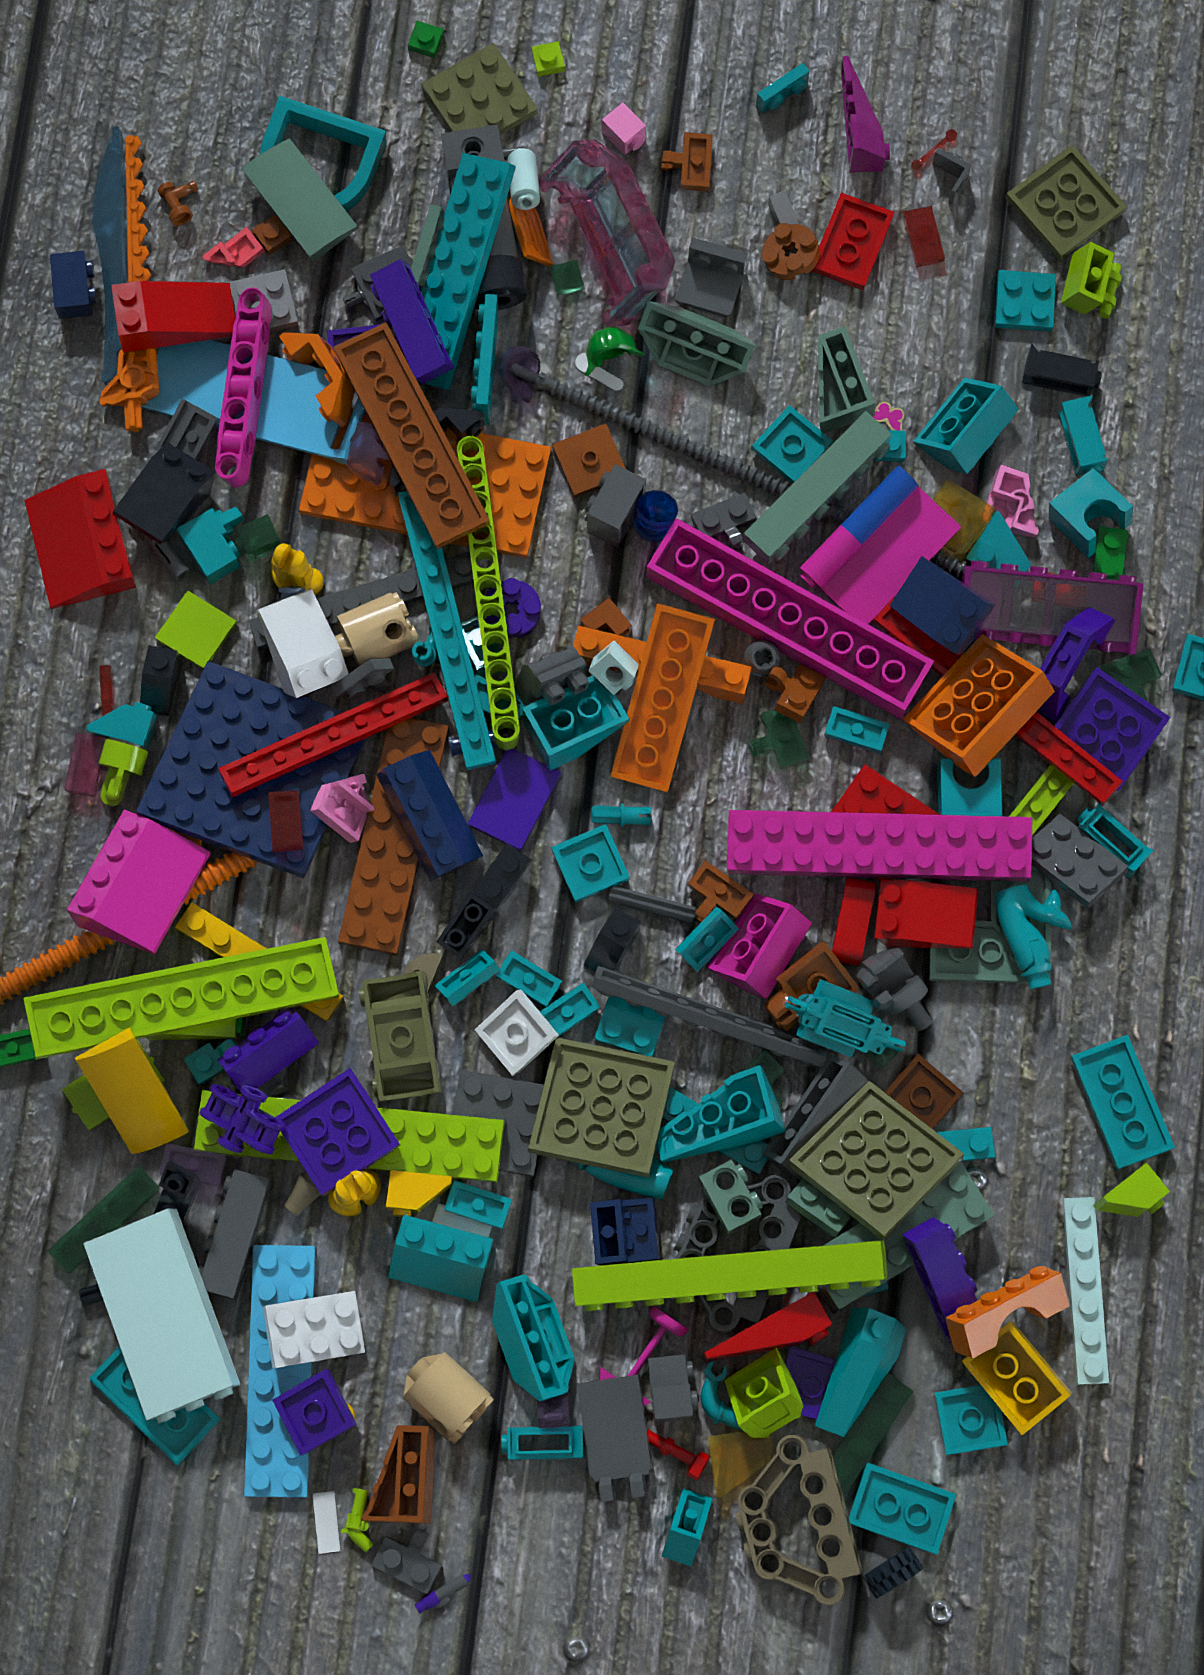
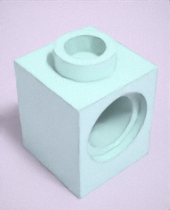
M612 641L593 658L588 671L614 695L621 688L627 690L633 685L637 679L635 675L639 664L619 644ZM610 667H617L622 672H614L610 669Z

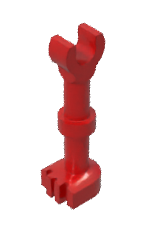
M647 1429L650 1445L659 1449L660 1454L666 1457L669 1454L689 1465L686 1476L696 1481L700 1479L710 1459L709 1454L701 1451L695 1455L675 1444L674 1439L670 1437L665 1439Z

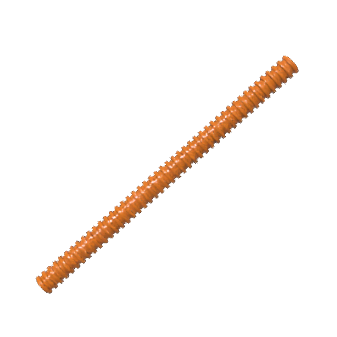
M232 852L229 855L227 853L223 854L222 859L215 858V862L212 864L210 862L206 863L207 867L201 870L184 901L185 905L189 904L188 900L192 898L196 900L197 895H205L206 890H214L213 887L215 885L220 887L222 886L221 882L225 880L226 882L231 881L230 877H238L239 872H247L248 867L255 868V864L258 861ZM83 930L81 931L82 935H74L73 940L69 941V939H66L64 945L57 944L56 949L52 950L50 948L47 954H39L40 958L36 959L33 957L29 964L27 962L22 963L23 967H15L14 972H6V976L3 978L0 976V1004H5L6 999L13 1000V996L16 994L18 996L22 995L21 991L23 990L29 991L32 985L38 986V982L41 980L46 982L49 976L55 977L56 972H64L63 968H71L72 963L76 962L79 964L81 962L80 959L83 957L88 959L89 954H97L98 949H106L105 945L110 944L112 946L115 940Z

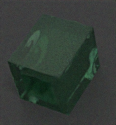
M268 514L236 528L239 538L234 540L241 556L247 554L250 562L274 553L275 548L281 544Z

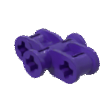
M213 1084L210 1088L212 1093L209 1100L199 1113L206 1120L225 1129L223 1136H219L217 1142L222 1147L236 1153L243 1152V1143L245 1142L262 1153L273 1154L275 1150L273 1145L280 1131L285 1129L286 1125L280 1119L259 1109L261 1103L266 1102L267 1095L254 1087L243 1085L240 1090L242 1093L240 1097L224 1086Z

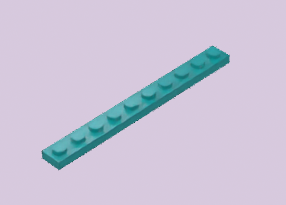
M407 491L398 492L466 770L496 764L442 547L436 549Z

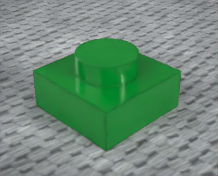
M416 21L407 45L408 50L435 58L444 35L443 28Z

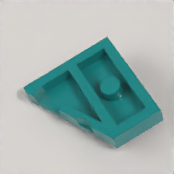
M998 511L995 512L966 557V560L970 562L971 560L989 562V568L1000 569L1001 563L1019 565L1018 571L1028 572L1030 566H1032L1003 516ZM1015 579L1014 587L1016 589L1022 580Z

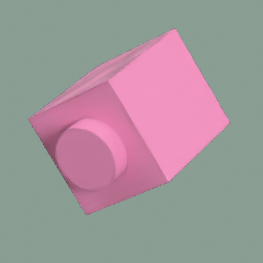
M622 102L602 119V133L626 155L631 150L635 151L643 145L646 138V125Z

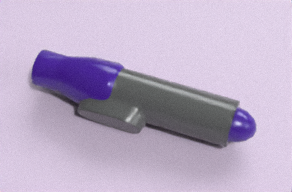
M461 1574L439 1589L426 1595L419 1603L415 1604L418 1612L421 1614L433 1607L437 1609L449 1602L451 1595L468 1585L471 1576L469 1574Z

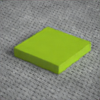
M187 591L155 636V640L168 649L178 650L181 657L204 670L206 663L213 660L238 623L232 617L190 591Z

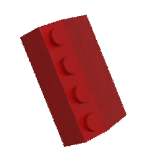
M106 469L75 476L24 500L50 609L137 588L119 518L113 515L116 502Z

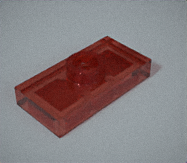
M932 206L904 211L903 218L916 267L944 262L945 256Z
M299 791L268 792L273 852L303 850Z

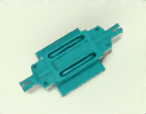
M820 979L814 994H803L798 999L789 996L787 1000L791 1003L785 1002V1008L795 1011L799 1016L798 1022L801 1024L796 1035L800 1038L851 1058L855 1049L865 1053L869 1050L879 1055L886 1047L899 1053L904 1050L900 1046L905 1047V1041L891 1036L892 1027L881 1022L880 1018L871 1014L874 1006L872 1004L873 1000Z

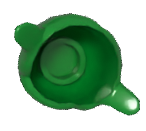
M613 326L598 330L590 338L586 349L588 368L585 376H589L596 367L602 364L603 360L617 358L625 352L628 355L642 357L645 354L637 350L635 341L628 332Z

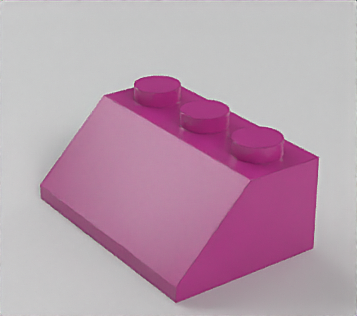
M752 892L754 898L734 922L739 930L714 955L707 968L747 993L767 999L777 983L775 978L783 973L812 922L792 904Z

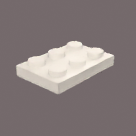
M355 1291L263 1306L273 1369L365 1353Z

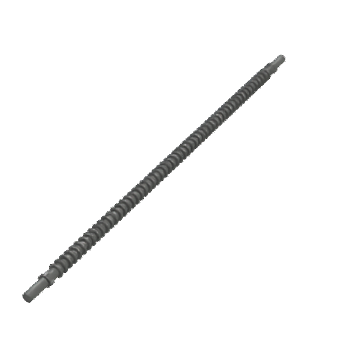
M513 363L510 369L511 374L535 384L534 387L551 391L552 396L558 394L559 399L565 397L566 402L573 401L574 406L580 404L581 409L587 407L590 413L596 411L597 416L603 414L605 420L609 417L612 423L618 421L619 426L627 425V430L634 428V433L641 431L643 437L647 434L650 440L656 438L657 443L663 441L665 447L671 445L672 450L678 448L681 454L687 452L688 457L694 455L695 460L702 459L703 464L709 462L711 467L718 466L719 471L725 469L726 474L732 472L734 478L740 476L741 481L747 479L749 484L754 482L757 488L763 486L764 491L770 489L772 495L778 493L780 497L790 487L788 486L789 482L781 483V478L774 480V476H766L765 471L759 473L758 468L750 469V464L743 466V462L739 461V463H736L734 457L730 460L727 458V454L721 456L720 451L712 452V447L705 449L704 444L698 446L696 440L690 442L689 437L683 439L681 438L682 434L674 435V430L667 432V428H659L658 423L652 425L651 420L645 422L642 416L636 418V413L629 415L628 410L623 412L620 406L614 408L613 403L607 405L606 400L599 401L598 396L592 398L590 393L585 395L582 389L576 391L575 386L569 388L568 383L561 384L560 379L554 381L543 372L539 374L516 363ZM832 502L828 505L830 509L825 514V518L832 517L833 522L839 520L842 524L851 515L850 509L844 511L842 506L837 508L835 503ZM943 551L937 553L930 560L937 566H941L943 570L948 569L949 574L956 573L957 578L962 576L963 565H966V561L959 563L958 558L951 559L950 554L944 556Z

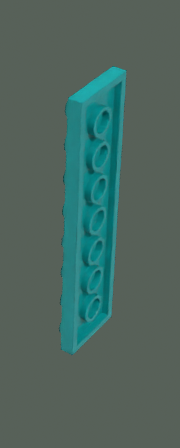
M462 153L444 214L446 219L443 223V229L439 231L436 245L438 246L435 250L434 259L430 261L428 272L430 273L427 277L426 286L421 291L454 369L425 383V385L445 390L450 389L516 166L511 163Z

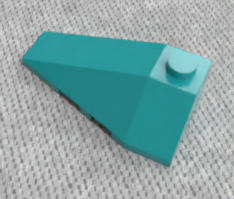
M761 1065L731 1075L723 1081L725 1083L711 1095L707 1093L701 1098L699 1104L688 1112H682L660 1129L657 1141L661 1161L665 1163L750 1144L786 1132L779 1104Z
M852 1307L815 1427L840 1437L846 1435L899 1357L907 1328L897 1319L870 1308Z

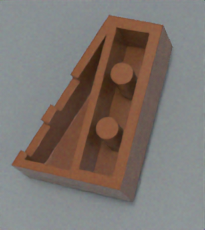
M397 1425L383 1461L382 1471L378 1481L375 1482L371 1500L367 1510L364 1511L361 1521L431 1524L435 1428L429 1426Z

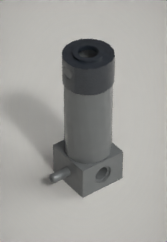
M498 124L441 133L443 159L450 194L462 153L505 162L508 160L511 152L517 149H524V147L502 149ZM508 195L474 308L479 310V304H485V294L497 295L498 311L514 307L523 302L527 297L523 267L519 259Z

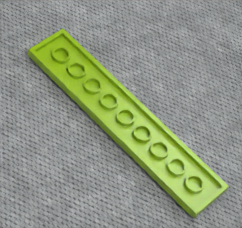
M326 937L34 995L23 998L35 1059L37 1060L93 1048L129 1027L135 1038L139 1039L338 998L339 992Z
M202 1090L199 1112L202 1107L206 1106L212 1093L211 1091ZM267 1097L266 1102L261 1103L259 1109L276 1117L300 1100ZM377 1108L401 1146L366 1168L367 1170L387 1172L396 1170L498 1183L504 1120ZM199 1113L194 1145L195 1152L300 1163L281 1131L273 1145L275 1147L273 1154L262 1153L245 1142L243 1143L244 1150L242 1153L230 1151L217 1142L219 1136H223L225 1129L206 1120Z

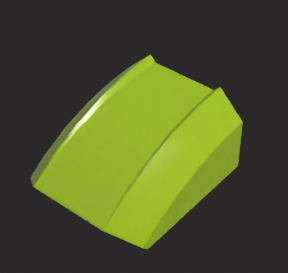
M777 1348L769 1351L724 1380L738 1426L751 1438H769L771 1433L792 1420L800 1419L803 1403Z

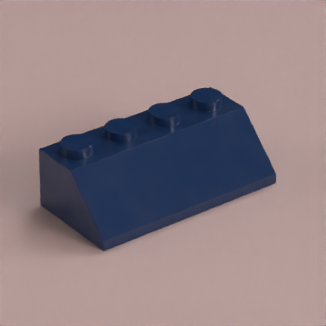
M430 749L383 768L377 774L430 882L483 857Z

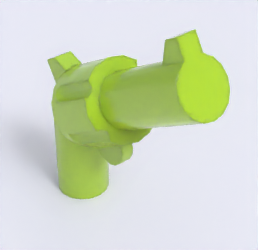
M353 1488L352 1491L355 1494L352 1512L348 1513L345 1527L341 1529L340 1533L348 1534L351 1540L366 1553L374 1544L361 1532L367 1531L369 1528L367 1522L361 1521L369 1491Z

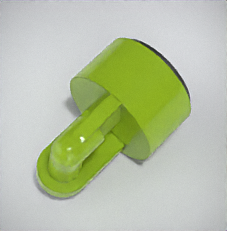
M113 737L105 740L98 763L108 768L100 793L101 800L105 805L116 806L122 801L130 775L142 777L149 754L146 751L147 748Z

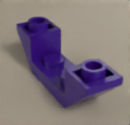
M1088 607L1064 625L1040 667L1055 692L1036 711L1038 714L1055 723L1058 722L1071 699L1064 692L1091 643L1094 642L1100 646L1102 645L1116 621L1114 618Z

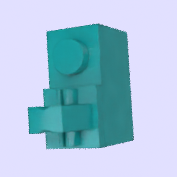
M236 506L223 513L221 510L214 512L211 508L177 528L180 539L209 585L240 568L237 558L241 555L233 541L229 539V536L234 533L232 528L244 521L242 514Z

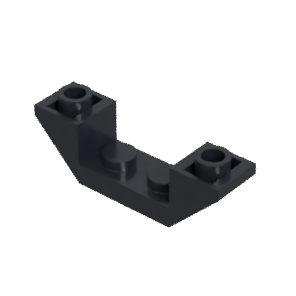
M438 408L433 412L443 432L445 433L446 428L449 427L460 440L467 436L477 437L484 430L485 418L480 410ZM392 464L390 485L392 493L397 497L398 492L406 491Z
M169 1160L158 1185L163 1190L154 1214L168 1208L177 1209L184 1227L201 1184L200 1178L195 1173Z

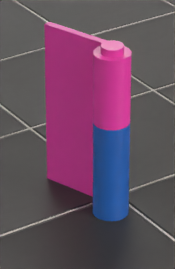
M897 466L800 567L803 572L800 577L811 588L817 585L843 611L869 625L893 597L895 598L920 557L923 556L930 561L962 527L919 488L918 483L904 469Z

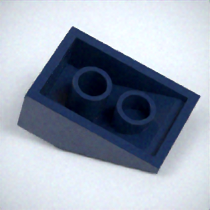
M923 556L920 557L890 604L894 610L955 654H964L996 605Z

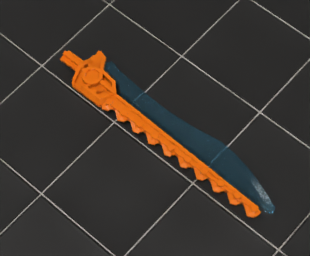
M114 126L99 169L92 217L105 293L104 369L101 380L106 387L101 392L99 403L102 407L107 405L112 407L124 406L126 431L139 432V429H143L141 405L147 404L149 400L158 396L160 391L157 349L123 353L118 335L111 285L126 283L124 188H126L128 283L149 281L152 276L148 268H143V264L150 253L146 246L141 245V242L148 233L145 224L139 223L147 209L143 202L138 201L145 186L141 180L136 179V176L144 165L140 158L135 157L136 152L142 145L139 137L128 135L125 138L126 175H124L123 134L118 126Z

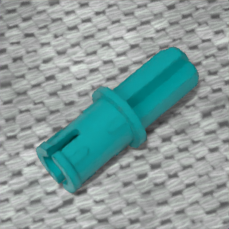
M621 803L620 806L594 805L591 809V821L602 824H619L620 827H623L624 824L650 826L651 817H639L638 815H650L651 807L624 806V803Z

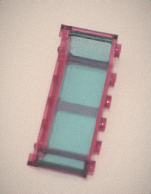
M595 139L576 140L538 179L539 186L542 192H547L550 188L559 191L561 194L557 199L559 204H571L613 292V295L606 301L607 305L613 306V308L607 309L601 315L606 327L626 326L635 319L636 314L659 291H664L667 288L676 260L629 163Z

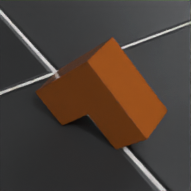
M610 598L580 619L582 627L599 631L607 628L610 633L625 636L632 631V625Z

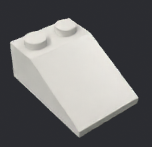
M312 589L257 610L284 693L298 698L339 681L348 675L341 649Z

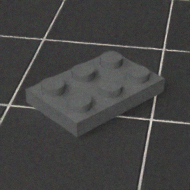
M1061 814L1056 816L1032 838L1031 865L1087 909L1128 871L1129 866Z

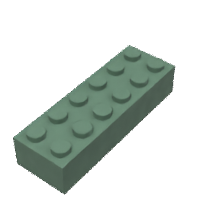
M959 1163L884 1240L888 1278L880 1280L881 1285L914 1266L902 1234L935 1217L943 1224L947 1223L950 1225L957 1240L994 1216L991 1208L962 1163ZM859 1223L825 1245L882 1240ZM861 1281L849 1282L848 1289L830 1290V1284L818 1285V1290L834 1315L880 1286L862 1287Z

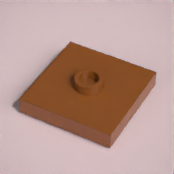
M606 423L552 444L554 453L574 498L600 489L599 482L605 471L611 472L614 464L626 469Z

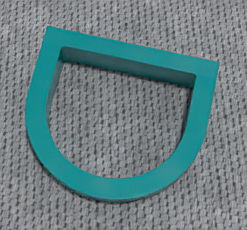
M279 95L261 144L260 154L282 142L289 124L365 148L355 177L345 189L334 195L346 212L361 201L373 181L387 146L386 131Z

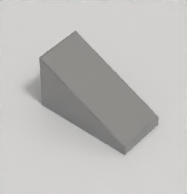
M786 190L769 197L768 207L778 225L781 223L789 225L799 224Z

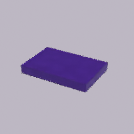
M515 749L506 750L476 806L468 826L504 844L508 843L521 852L561 776V772L556 769L550 771L546 764Z

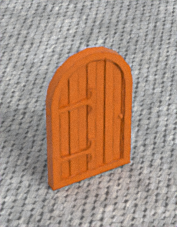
M510 198L509 208L523 256L548 267L554 265L535 207L529 210H520L513 206Z

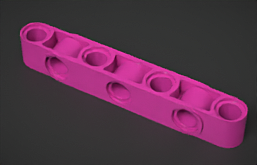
M254 287L245 289L240 294L217 439L215 471L227 485L234 488L244 485L249 477L270 339L272 306L265 295L258 288ZM260 301L259 305L256 308L251 309V306L255 302ZM252 356V359L248 363L243 364L244 360L247 357ZM245 411L241 418L235 419L239 412ZM237 466L233 474L227 475L230 468Z

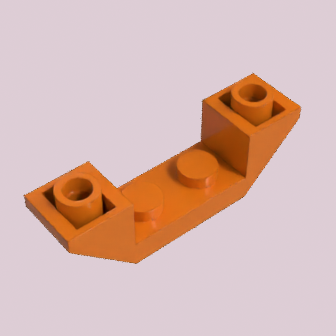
M283 332L279 336L285 345L282 351L290 361L294 362L296 360L301 364L309 365L315 360L322 368L325 367L327 370L324 376L330 384L315 395L321 405L318 410L328 422L333 420L342 428L347 423L355 390L333 347L318 334Z

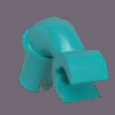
M431 626L429 627V635L426 641L417 642L412 647L413 659L416 664L422 667L430 666L436 660L437 650Z
M712 1361L704 1369L705 1381L700 1394L702 1408L706 1415L713 1420V1424L719 1422L744 1432L738 1426L733 1408L724 1405L725 1401L718 1399V1384L727 1375L726 1365L722 1367L721 1374L715 1377L711 1372L714 1362Z

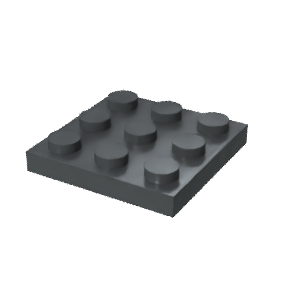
M460 1070L452 1115L504 1120L499 1171L534 1177L538 1155L528 1153V1147L544 1084Z

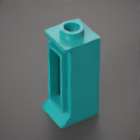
M1093 395L1062 402L1063 410L1058 411L1076 476L1085 475L1092 468L1100 474L1108 463V457L1105 458L1106 453L1093 408L1089 407Z
M1100 803L1094 809L1087 807L1077 818L1080 822L1079 829L1129 866L1125 874L1128 879L1154 851L1144 845L1107 812ZM1097 821L1102 823L1134 853L1128 858L1093 825Z
M583 1425L507 1427V1435H501L502 1454H508V1461L583 1459ZM569 1434V1450L519 1451V1435Z

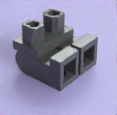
M572 645L566 646L563 651L545 655L536 663L524 664L514 686L515 692L525 706L542 698H545L552 706L564 699L566 693L563 689L568 686L573 694L576 695L587 689L589 681L583 672L587 663L583 657H580Z

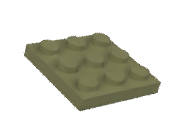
M494 43L421 83L422 90L450 132L498 124L499 134L501 135L538 114V108Z
M1073 145L1069 146L1010 190L1005 197L1059 260H1062L1126 212L1127 209L1126 204Z

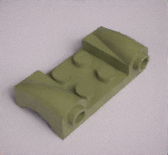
M416 971L398 976L362 980L363 988L359 989L361 1006L366 1007L376 1076L375 1079H372L374 1096L379 1097L380 1102L442 1093L428 1008L429 999L425 972Z

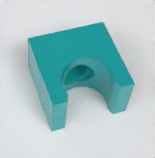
M1094 468L1049 502V520L1087 558L1096 553V533L1087 525L1090 520L1096 517H1107L1114 520L1124 530L1132 524L1133 506Z
M940 759L937 767L939 815L1002 816L1001 759H992L988 763L984 772L985 784L975 789L964 788L956 782L952 772V759Z

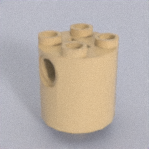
M391 592L336 616L342 633L336 635L335 638L343 658L352 655L359 667L369 659L389 658L413 647L415 643L420 641L414 626H411L408 618H404L409 613L397 592L393 594Z
M446 1352L422 1357L406 1375L403 1399L445 1439L450 1440L454 1444L465 1434L470 1425L482 1416L494 1400L490 1396L491 1394Z

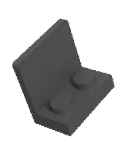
M692 237L689 246L688 262L678 289L676 303L729 318L746 269L748 253Z

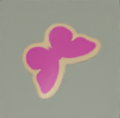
M888 402L879 403L875 409V415L872 417L878 422H886L891 430L902 431L903 410L892 408Z

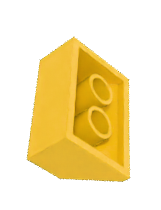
M1012 1320L999 1330L997 1346L973 1359L966 1357L962 1360V1363L1021 1435L1030 1430L1072 1394Z

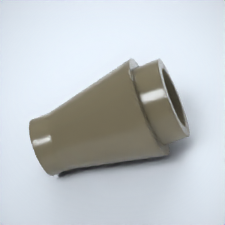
M306 1171L303 1174H299L287 1201L284 1203V1207L296 1216L321 1195Z

